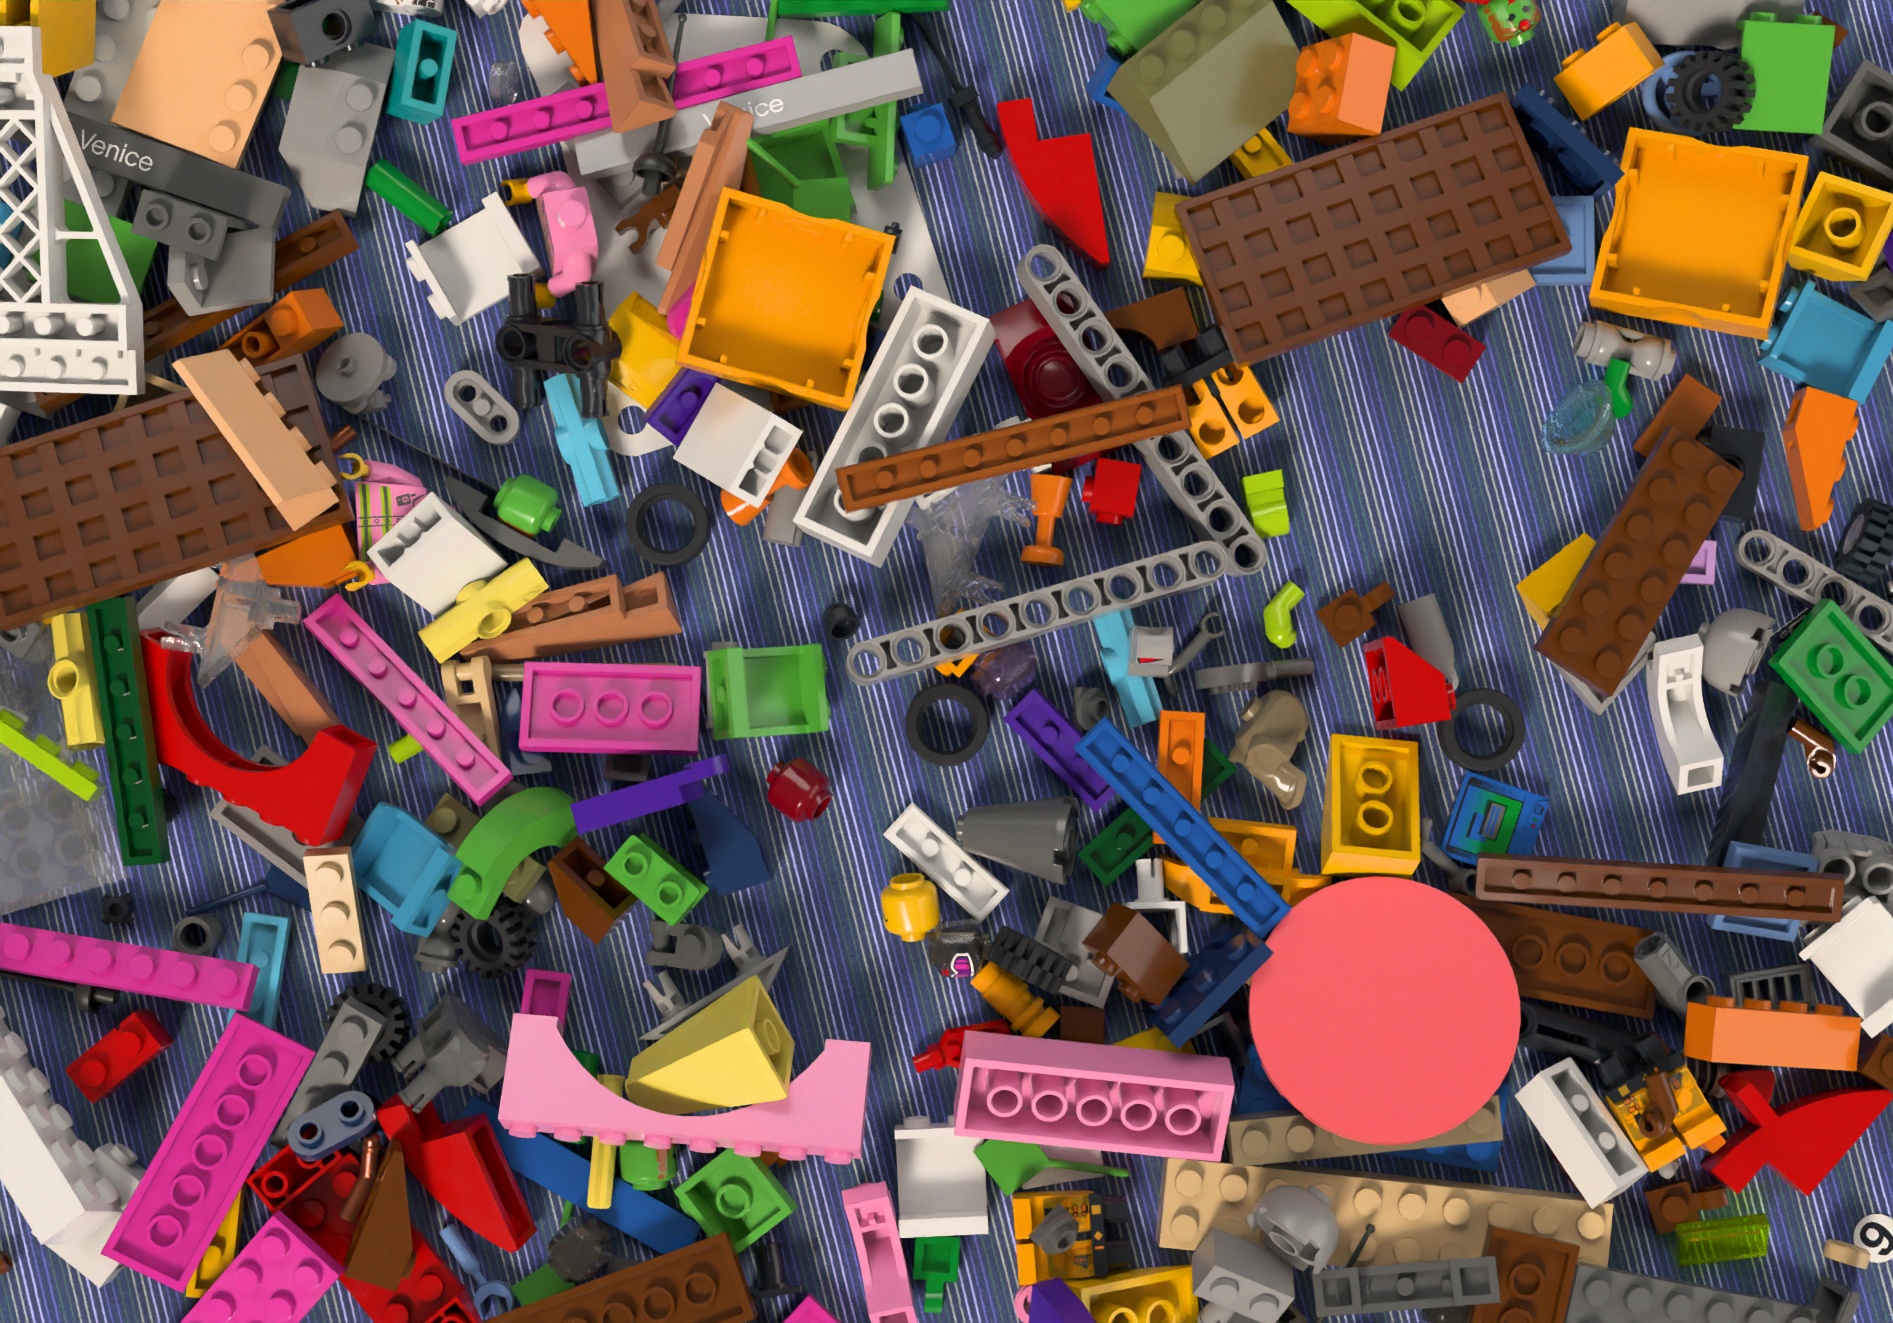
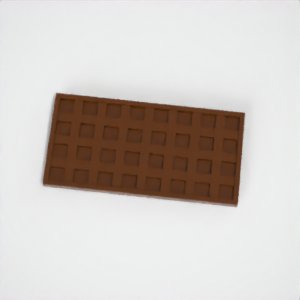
M1505 91L1174 205V214L1237 370L1568 255L1573 248Z
M302 353L255 367L254 370L261 378L255 386L263 396L271 391L287 413L280 420L288 430L297 426L311 445L312 449L307 451L306 455L314 465L322 460L338 483L332 486L331 489L339 499L338 502L294 532L190 389L1 447L0 628L7 632L355 520Z

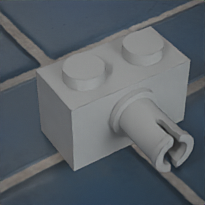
M1213 1227L1192 1255L1193 1295L1209 1301L1198 1313V1323H1227L1235 1312L1261 1323H1276L1295 1299L1293 1266L1266 1248Z

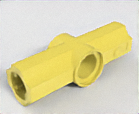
M525 556L490 582L479 580L466 585L457 595L456 605L418 631V634L441 664L478 637L489 639L501 634L509 626L512 618L511 614L548 589L549 586L529 558Z
M77 612L52 617L51 627L56 663L50 669L48 687L54 697L61 699L67 750L82 751L104 747L106 742L88 615L84 612Z

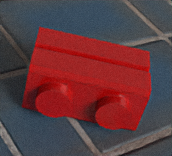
M148 1008L133 1012L119 1024L120 1027L110 1031L65 1069L68 1076L92 1104L107 1099L175 1043L172 1036Z

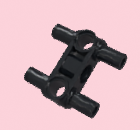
M516 273L507 275L509 314H506L504 325L496 333L495 345L499 356L506 362L508 368L512 369L514 407L535 408L542 405L540 370L575 374L579 378L581 417L602 418L609 416L608 377H611L613 365L621 357L622 345L618 334L609 326V322L605 321L604 282L582 281L581 283H575L577 321L541 317V314L537 313L535 274Z

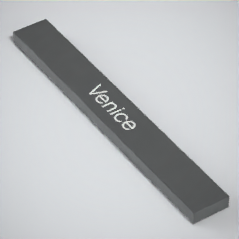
M66 111L89 167L277 232L292 192L288 187ZM0 120V131L10 120ZM27 120L35 128V120ZM20 128L10 138L28 146L33 143Z

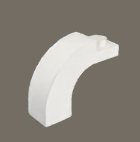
M1698 633L1654 643L1653 659L1646 661L1647 691L1655 733L1666 769L1678 795L1721 786L1724 756L1709 726L1702 697L1701 674L1704 646Z

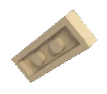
M351 846L308 848L303 855L322 974L364 972L367 970L369 960Z

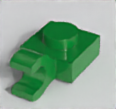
M960 1236L916 1237L913 1280H926L924 1312L942 1313L944 1282L957 1283Z

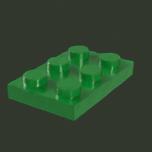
M1821 599L1771 657L1768 663L1849 754H1861L1893 715V667L1832 599Z

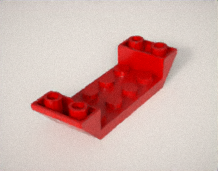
M315 1128L306 1130L303 1134V1139L309 1140L314 1138L318 1130ZM288 1144L245 1181L272 1214H275L278 1210H283L289 1219L344 1267L343 1260L366 1201L354 1223L338 1215L360 1174L362 1159L353 1149L345 1146L318 1161H305L297 1157ZM411 1219L412 1252L417 1253V1257L410 1277L408 1279H401L397 1291L346 1277L344 1272L338 1278L374 1323H483L466 1286Z

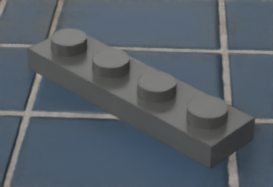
M351 996L343 1003L270 1142L272 1145L281 1150L289 1144L287 1138L289 1127L297 1117L344 1092L351 1091L388 1018Z

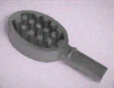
M1311 657L1196 670L1194 671L1196 688L1207 689L1208 695L1257 689V682L1275 681L1278 678L1313 674L1314 663Z

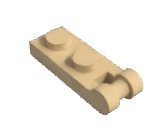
M473 657L471 662L460 663L459 660L444 661L441 666V675L447 707L503 763L499 720L491 681L492 665L489 657ZM472 680L474 692L464 693L462 682Z

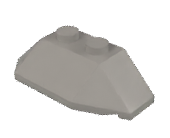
M365 42L359 48L349 51L338 50L329 54L330 60L320 66L305 68L304 64L299 66L279 145V152L312 208L327 212L339 209L342 216L355 219L392 74L395 50Z

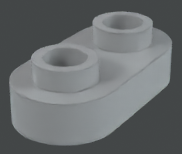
M462 370L456 372L448 379L444 388L446 402L482 439L494 446H505L512 443L519 436L522 427L519 413L481 375L474 371ZM474 387L476 389V397L470 402L463 401L462 392L464 389ZM499 417L506 418V429L502 432H495L493 429L494 420Z

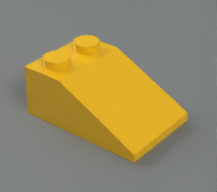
M1332 733L1329 741L1321 828V874L1352 878L1396 877L1410 880L1420 862L1418 742Z
M1191 1264L1108 1271V1276L1061 1279L1083 1302L1096 1323H1198V1296L1193 1295Z

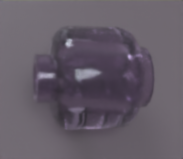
M1024 641L980 653L972 663L975 672L970 677L974 686L983 696L986 697L991 694L999 700H1008L1034 681V667L1038 663L1030 647Z

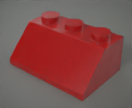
M1392 636L1363 644L1376 731L1451 720L1450 710L1456 709L1455 692L1452 683H1445V677L1442 672Z

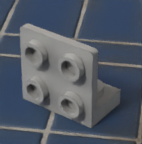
M262 227L226 234L218 261L169 245L167 286L188 316L271 302L274 297L276 233L273 230Z

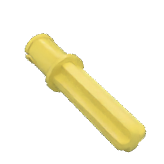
M597 1074L596 1079L599 1083L617 1096L623 1097L625 1076ZM593 1137L587 1205L595 1209H608L611 1206L617 1146L600 1143L599 1137Z

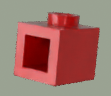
M1098 457L1094 477L1085 476L1081 501L1089 503L1087 514L1097 515V523L1112 526H1122V520L1130 521L1134 514L1142 465Z

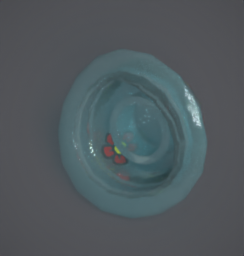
M1592 379L1577 385L1555 406L1547 417L1541 433V445L1546 452L1557 455L1572 453L1579 456H1587L1599 452L1610 442L1616 429V416L1612 410L1611 390L1604 381Z

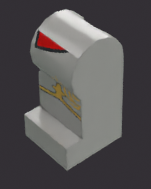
M1132 627L1128 634L1127 676L1167 678L1168 666L1172 665L1173 627Z

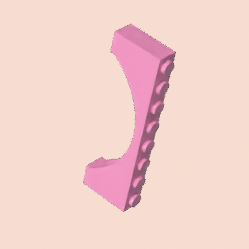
M513 1013L498 1120L504 1129H509V1134L512 1136L534 1138L536 1137V1132L554 1133L555 1139L568 1142L581 1141V1136L599 1137L600 1143L616 1146L625 1145L626 1139L644 1141V1146L653 1149H670L671 1143L688 1144L689 1150L700 1153L716 1152V1147L734 1148V1154L746 1157H758L761 1155V1151L779 1152V1157L782 1159L794 1161L805 1160L806 1154L824 1156L825 1162L832 1164H850L851 1158L862 1159L872 1057L870 1042L826 1039L825 1050L803 1073L789 1084L787 1098L756 1103L723 1114L677 1116L658 1113L637 1106L617 1096L599 1083L579 1063L562 1038L564 1028L558 1017Z

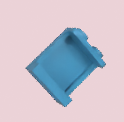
M1809 279L1796 287L1790 286L1780 300L1778 309L1783 312L1776 326L1771 325L1768 341L1761 339L1759 341L1758 347L1763 351L1757 363L1803 387H1812L1857 401V407L1863 405L1893 348V322L1887 319L1885 322L1877 323L1815 291L1816 283Z
M380 801L368 815L364 827L351 846L357 886L394 915L391 922L401 931L429 937L451 902L446 896L463 862L455 857L458 851L455 846L406 808Z

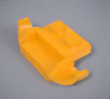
M1208 817L1207 821L1292 908L1308 896L1332 885V875L1300 874L1299 868H1292L1297 834L1296 826ZM1159 854V859H1164V885L1181 900L1198 907L1199 911L1234 914L1183 861L1172 859L1168 855Z

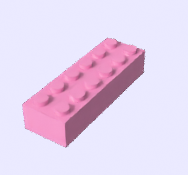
M965 1030L954 1100V1135L1220 1162L1235 1088L1230 1059L1227 1057Z

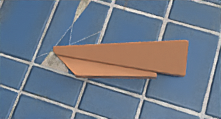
M591 0L613 132L623 133L672 118L676 114L677 108L662 78L668 79L676 69V65L655 0Z
M722 100L717 106L710 129H705L698 141L655 265L672 271L657 309L658 313L668 316L669 310L674 303L697 280L722 187L740 191L748 150L747 139L750 138L754 117L752 113Z
M663 571L625 587H622V582L618 576L613 574L539 594L511 614V622L505 631L494 638L482 639L478 637L472 643L462 648L460 654L466 662H471L473 657L488 656L491 664H511L675 635L682 632V626L666 575Z
M219 578L215 582L218 594L213 635L295 735L302 736L309 748L318 730L339 724L344 725L334 713V707L231 583L221 581Z

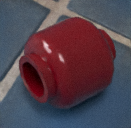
M794 758L788 763L778 762L766 779V782L770 784L767 793L769 803L795 823L806 820L814 822L824 813L833 798V794L830 792L831 782L829 777L804 758Z

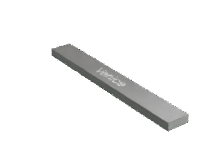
M913 49L902 50L679 109L672 118L668 119L663 155L672 160L694 154L704 130L710 129L717 106L721 100L753 114L754 119L750 137L756 138L923 94ZM659 122L623 133H615L611 127L573 137L580 175L584 183L632 170L633 164L639 156L653 152Z

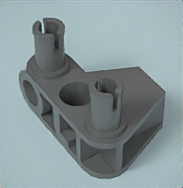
M447 991L443 995V1000L425 1018L421 1017L416 1022L417 1034L390 1059L392 1065L399 1072L405 1071L403 1076L411 1079L426 1063L427 1066L398 1093L399 1097L408 1107L413 1104L412 1110L420 1113L446 1085L448 1087L452 1085L454 1087H461L468 1084L485 1095L505 1074L508 1046L461 998L453 992Z

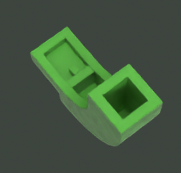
M540 786L517 792L500 802L474 826L459 847L455 857L462 861L463 865L446 897L475 919L487 920L509 876L525 857L545 846L565 847L577 836L578 831L570 804L578 801L559 788Z

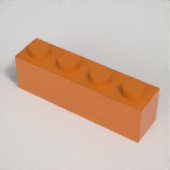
M1707 995V1003L1688 1002L1683 1056L1720 1063L1857 1071L1861 1018L1843 1015V1006L1816 1003L1815 1011H1808L1807 1003L1780 1000L1779 1008H1771L1772 1001L1755 998H1744L1743 1006L1735 1005V998Z

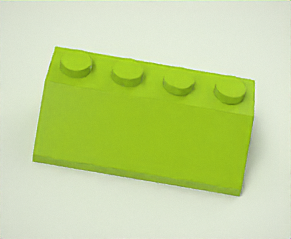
M1285 0L1332 38L1354 32L1395 47L1396 51L1390 83L1401 92L1466 12L1452 0Z

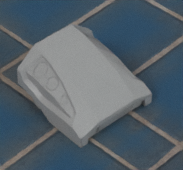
M1834 829L1814 832L1811 854L1820 861L1817 873L1842 874L1845 879L1842 907L1857 895L1863 901L1874 895L1893 915V844L1874 836ZM1801 920L1799 927L1806 928L1807 924L1820 926L1824 923L1826 927L1831 928L1837 922Z

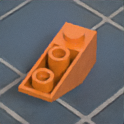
M520 0L533 20L541 16L550 28L543 34L556 53L559 55L566 51L574 64L568 69L579 86L585 87L601 83L591 0Z
M324 288L291 291L215 351L229 349L238 362L246 358L252 367L255 368L300 353L303 355L342 328L344 324Z
M1808 386L1794 392L1782 431L1800 528L1807 532L1821 528L1822 523H1827L1834 506V499L1830 498L1833 484L1841 479L1846 467V457L1842 456L1847 440L1850 441L1853 438L1859 423V416L1854 415L1858 404L1857 401Z
M343 523L269 547V552L254 558L253 554L238 557L228 563L229 570L218 574L221 581L232 584L331 589L358 576L353 570L342 572L341 569L350 562L359 561V549L349 524Z

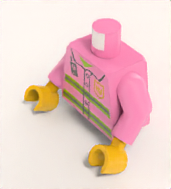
M554 171L530 177L529 179L517 178L501 182V187L510 186L512 190V199L504 202L506 206L529 204L533 198H536V206L552 276L548 283H535L537 309H552L556 302V297L561 298L576 290L575 283L589 281L592 274L596 272L598 240L586 187L576 188L570 175L562 171Z
M355 453L339 455L338 459L349 460L353 468L350 474L340 472L343 481L359 477L362 480L355 481L359 561L350 562L341 569L342 572L347 570L355 571L359 576V582L349 583L345 588L348 591H356L367 583L371 585L391 583L385 578L367 554V551L432 491L423 487L420 478L394 464L372 460L363 461ZM450 506L457 513H459V509L457 506Z

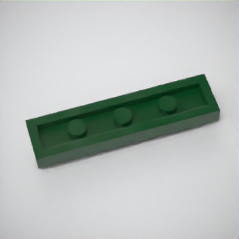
M1209 737L1204 739L1200 803L1237 770ZM1129 806L1085 845L1077 855L1107 887L1154 845L1152 843L1153 830Z

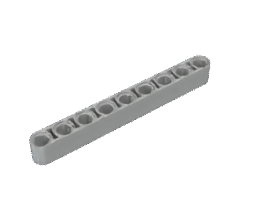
M1040 244L1029 250L1018 262L1016 267L1017 278L1102 401L1105 403L1156 390L1062 254L1055 247L1048 244ZM1032 258H1040L1047 263L1049 267L1047 278L1038 277L1033 273L1031 269ZM1058 294H1065L1073 300V314H1065L1058 309L1056 304ZM1084 330H1090L1098 336L1100 342L1098 351L1089 350L1084 346L1082 342ZM1110 366L1118 367L1125 376L1123 387H1116L1110 383L1107 375ZM1185 430L1133 443L1201 542L1213 541L1225 549L1228 555V566L1224 572L1225 574L1232 577H1242L1254 574L1264 567L1267 560V550L1264 543ZM1161 438L1169 439L1173 443L1175 454L1172 460H1168L1160 454L1158 444ZM1187 474L1194 475L1200 483V490L1196 496L1189 494L1184 487V478ZM1213 509L1220 511L1224 516L1225 526L1221 532L1214 530L1209 523V515ZM1238 545L1244 546L1250 554L1249 564L1245 568L1238 565L1234 558V552Z
M1202 541L865 640L854 645L849 651L845 664L846 673L855 684L871 686L1211 585L1223 575L1228 566V555L1220 544L1213 541ZM1196 555H1209L1215 563L1214 573L1204 574L1200 572L1195 565ZM1164 566L1172 572L1174 581L1171 586L1164 587L1155 582L1153 578V569L1155 567ZM1117 578L1126 580L1132 588L1131 597L1120 599L1113 595L1110 588L1111 581ZM1072 591L1084 592L1090 600L1089 609L1082 612L1074 610L1068 603V594ZM1031 603H1038L1044 606L1048 612L1047 622L1035 624L1029 621L1025 614L1026 606ZM993 615L1000 617L1006 626L1005 634L999 637L988 635L983 629L982 622L984 618ZM946 628L957 629L963 636L964 643L962 647L951 650L943 646L940 641V632ZM907 640L915 642L921 649V657L914 662L903 661L897 654L896 647L899 643ZM861 653L872 654L876 657L879 668L871 675L860 674L854 667L853 660Z

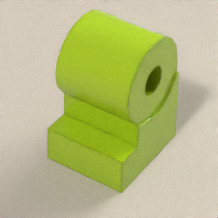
M1282 470L1243 477L1239 481L1245 515L1260 539L1289 534L1290 526L1283 492Z

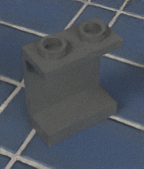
M143 189L131 232L218 261L226 234L257 229L259 226L170 194Z

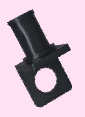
M1219 1008L1190 1037L1192 1038L1213 1027L1225 1057L1230 1059V1063L1241 1067L1250 1065L1244 1048V1042L1252 1038L1248 1010L1232 1018L1228 1010Z
M781 1243L768 1244L770 1263H768L766 1246L753 1247L759 1279V1287L755 1288L756 1292L751 1293L754 1304L755 1300L806 1292V1285L791 1286L790 1283H786ZM755 1318L750 1321H747V1323H758L757 1318Z

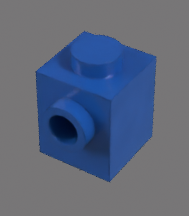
M927 101L906 109L907 115L900 117V128L914 169L956 156V142L942 103L931 106V103Z

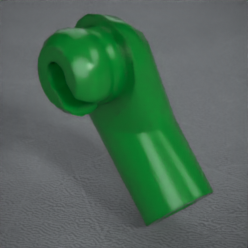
M1615 357L1610 358L1598 398L1608 416L1613 419H1621L1629 415L1633 406L1632 398L1625 385L1632 363Z

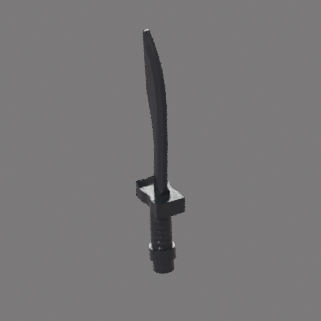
M909 13L955 91V94L947 99L953 111L960 108L961 113L977 139L978 147L982 153L986 154L988 160L997 159L1004 153L1000 145L1001 141L995 131L991 130L974 101L979 96L974 85L971 84L965 88L961 86L921 13Z

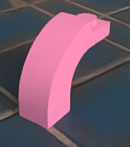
M886 1181L863 1183L855 1188L842 1190L843 1204L860 1263L871 1323H918L902 1238H899L898 1220Z

